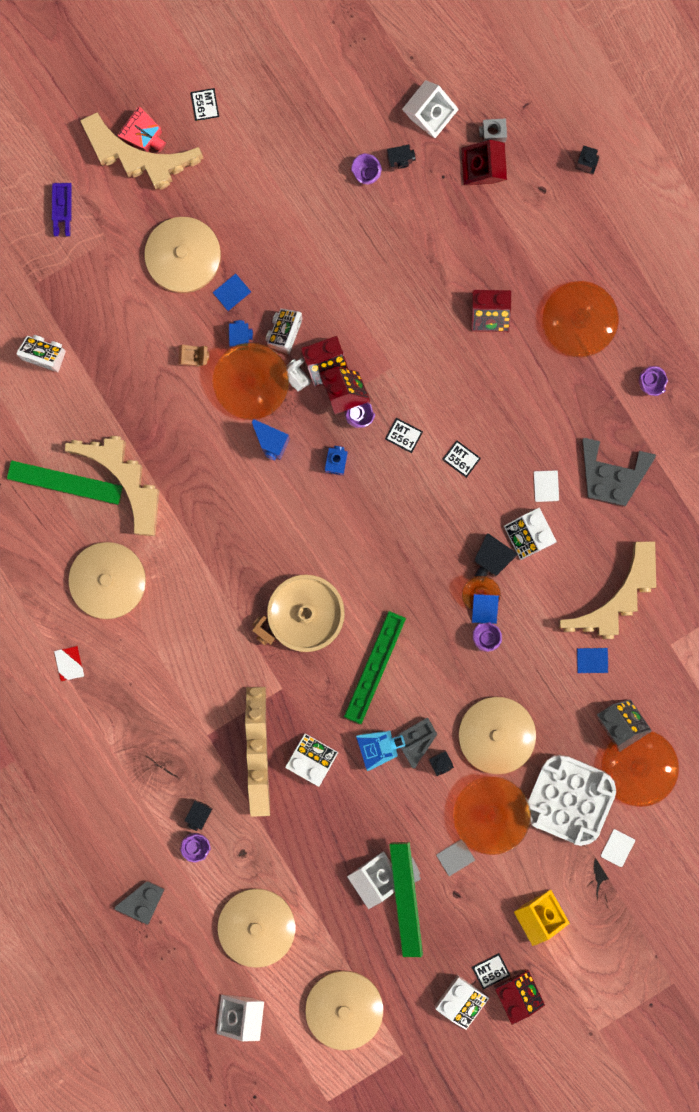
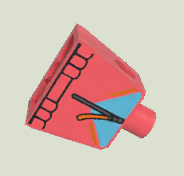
M141 107L136 109L118 134L120 140L145 152H148L151 147L161 152L166 145V142L159 138L162 133L161 128Z

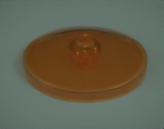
M586 281L570 282L559 287L547 300L542 314L543 330L550 344L565 355L579 358L589 357L604 350L614 338L619 323L618 309L611 295L602 287Z
M242 343L226 351L218 360L213 373V388L218 401L229 413L243 419H260L272 414L284 402L289 390V373L283 359L270 347L260 343Z
M652 731L620 752L611 741L602 756L601 770L609 774L615 781V798L631 806L645 807L662 801L670 794L678 779L679 762L672 745L663 736Z
M493 776L474 780L461 791L455 802L453 817L457 833L467 846L479 853L496 855L514 849L523 841L530 827L531 810L527 797L516 784L505 778Z

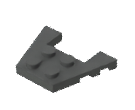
M583 438L587 498L625 507L656 458V455L639 451L635 469L632 470L596 461L600 441Z

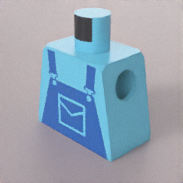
M390 730L364 733L356 736L367 771L398 756L396 749L405 746L403 736L400 735L392 738Z

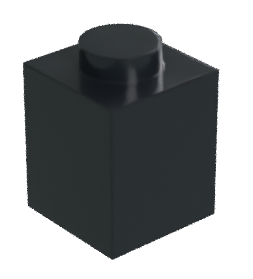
M196 799L184 820L188 823L187 827L195 831L198 829L202 830L213 808Z

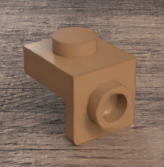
M179 345L178 365L195 367L206 365L209 360L208 347Z
M265 616L262 618L258 617L252 624L254 627L252 631L258 635L256 639L262 644L266 645L269 643L272 645L276 639L261 628L268 618Z

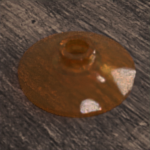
M477 576L470 579L462 590L463 601L471 610H473L474 594L499 595V600L501 596L499 585L493 579L486 576ZM483 589L484 592L478 593V590Z

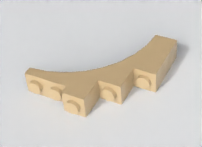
M98 113L80 120L102 166L105 164L111 165L116 162L117 158H120L128 177L140 176L146 170L155 189L168 187L170 182H173L170 174H178L184 170L183 168L189 165L195 166L203 159L199 147L176 154H154L136 149L116 137L107 128Z
M110 436V439H104V446H101L102 443L90 442V445L82 444V441L71 440V443H66L65 451L67 453L82 455L95 460L108 468L118 478L126 490L132 505L134 533L136 535L155 536L159 490L155 489L154 485H144L141 488L142 466L138 464V461L127 460V463H124L126 442L121 440L119 436Z
M655 542L633 543V555L629 572L615 595L602 607L588 615L575 619L560 620L559 628H564V632H575V628H583V632H594V628H597V636L602 635V639H614V635H619L618 612H621V616H632L633 612L638 611L637 589L644 593L651 592V589L656 588Z
M266 687L246 688L245 710L250 815L270 816Z

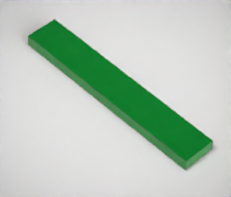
M12 460L7 476L8 480L116 505L120 503L123 490L121 485Z
M388 611L344 715L345 718L362 725L405 623V617Z
M392 842L389 846L403 957H422L423 950L410 842Z

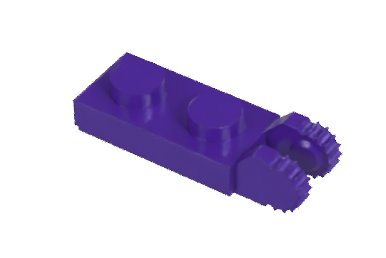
M52 183L54 236H59V222H65V235L71 236L72 183Z

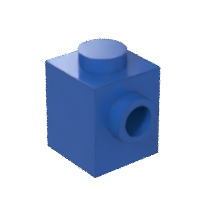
M233 321V324H229L230 349H249V340H253V329H249V324L245 323V321Z
M333 446V448H329L325 466L326 473L344 476L348 451H344V447Z

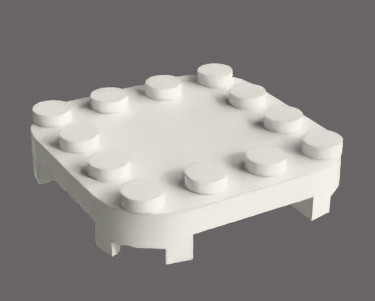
M553 755L545 762L527 803V817L537 829L539 828L572 842L574 845L590 844L600 835V831L615 798V781L606 772L565 755Z

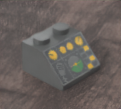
M631 699L613 704L597 714L598 721L619 752L652 732Z

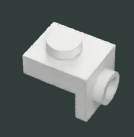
M303 358L297 361L295 359L286 366L287 371L283 374L297 391L305 388L312 381L300 368V365L305 361Z

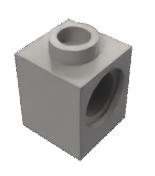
M506 118L483 120L482 126H479V137L483 138V141L491 139L506 142ZM495 128L498 133L492 135L488 132V129Z

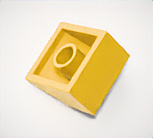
M552 890L546 891L514 911L532 946L549 940L570 924Z

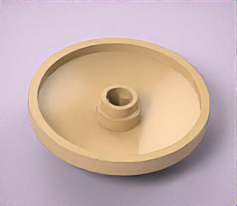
M175 217L166 220L153 230L145 246L147 269L155 282L169 291L176 293L197 291L205 287L214 278L219 269L221 260L219 242L213 231L197 219Z
M111 542L98 543L86 548L77 556L69 573V589L75 603L87 614L101 619L118 618L132 611L142 599L146 587L145 570L140 559L125 546Z
M299 575L287 579L277 587L270 598L267 615L272 633L283 645L295 651L312 652L320 650L334 641L342 629L345 612L342 598L332 584L317 576Z
M504 697L486 698L475 703L465 713L459 727V744L464 756L474 767L490 774H505L521 767L531 756L536 742L535 725L530 714L519 703Z
M249 889L236 894L224 906L218 921V936L224 951L237 963L248 967H265L277 962L288 952L295 936V919L289 905L276 893L265 889Z
M336 971L322 977L312 987L306 1002V1020L311 1032L321 1043L333 1049L351 1050L366 1044L377 1033L383 1018V1003L379 991L368 978L353 971Z

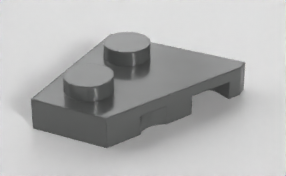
M428 717L394 736H403L405 746L401 747L413 769L416 768L437 736V732Z
M147 881L119 903L115 910L148 925L165 889Z

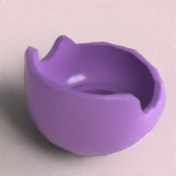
M363 153L353 160L351 171L360 183L366 185L375 183L381 175V164L375 156Z
M649 366L642 370L638 382L641 390L646 394L658 396L666 391L665 386L668 378L665 371L660 367Z
M365 403L345 411L347 422L355 428L368 426L375 417L370 403Z
M490 622L478 624L473 630L472 640L479 650L489 652L500 646L502 633L497 626Z
M190 833L182 840L180 845L182 856L187 861L195 863L204 860L211 850L209 840L199 833Z

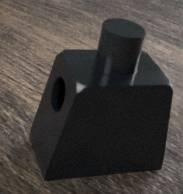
M487 533L473 561L479 566L473 576L482 582L489 573L496 577L517 556V553Z

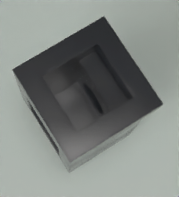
M409 144L387 149L390 172L394 171V167H398V169L407 168L409 164H412V161H416L414 149L410 150Z
M583 145L576 169L594 174L599 161L598 150Z
M446 751L428 759L436 776L442 775L454 768Z

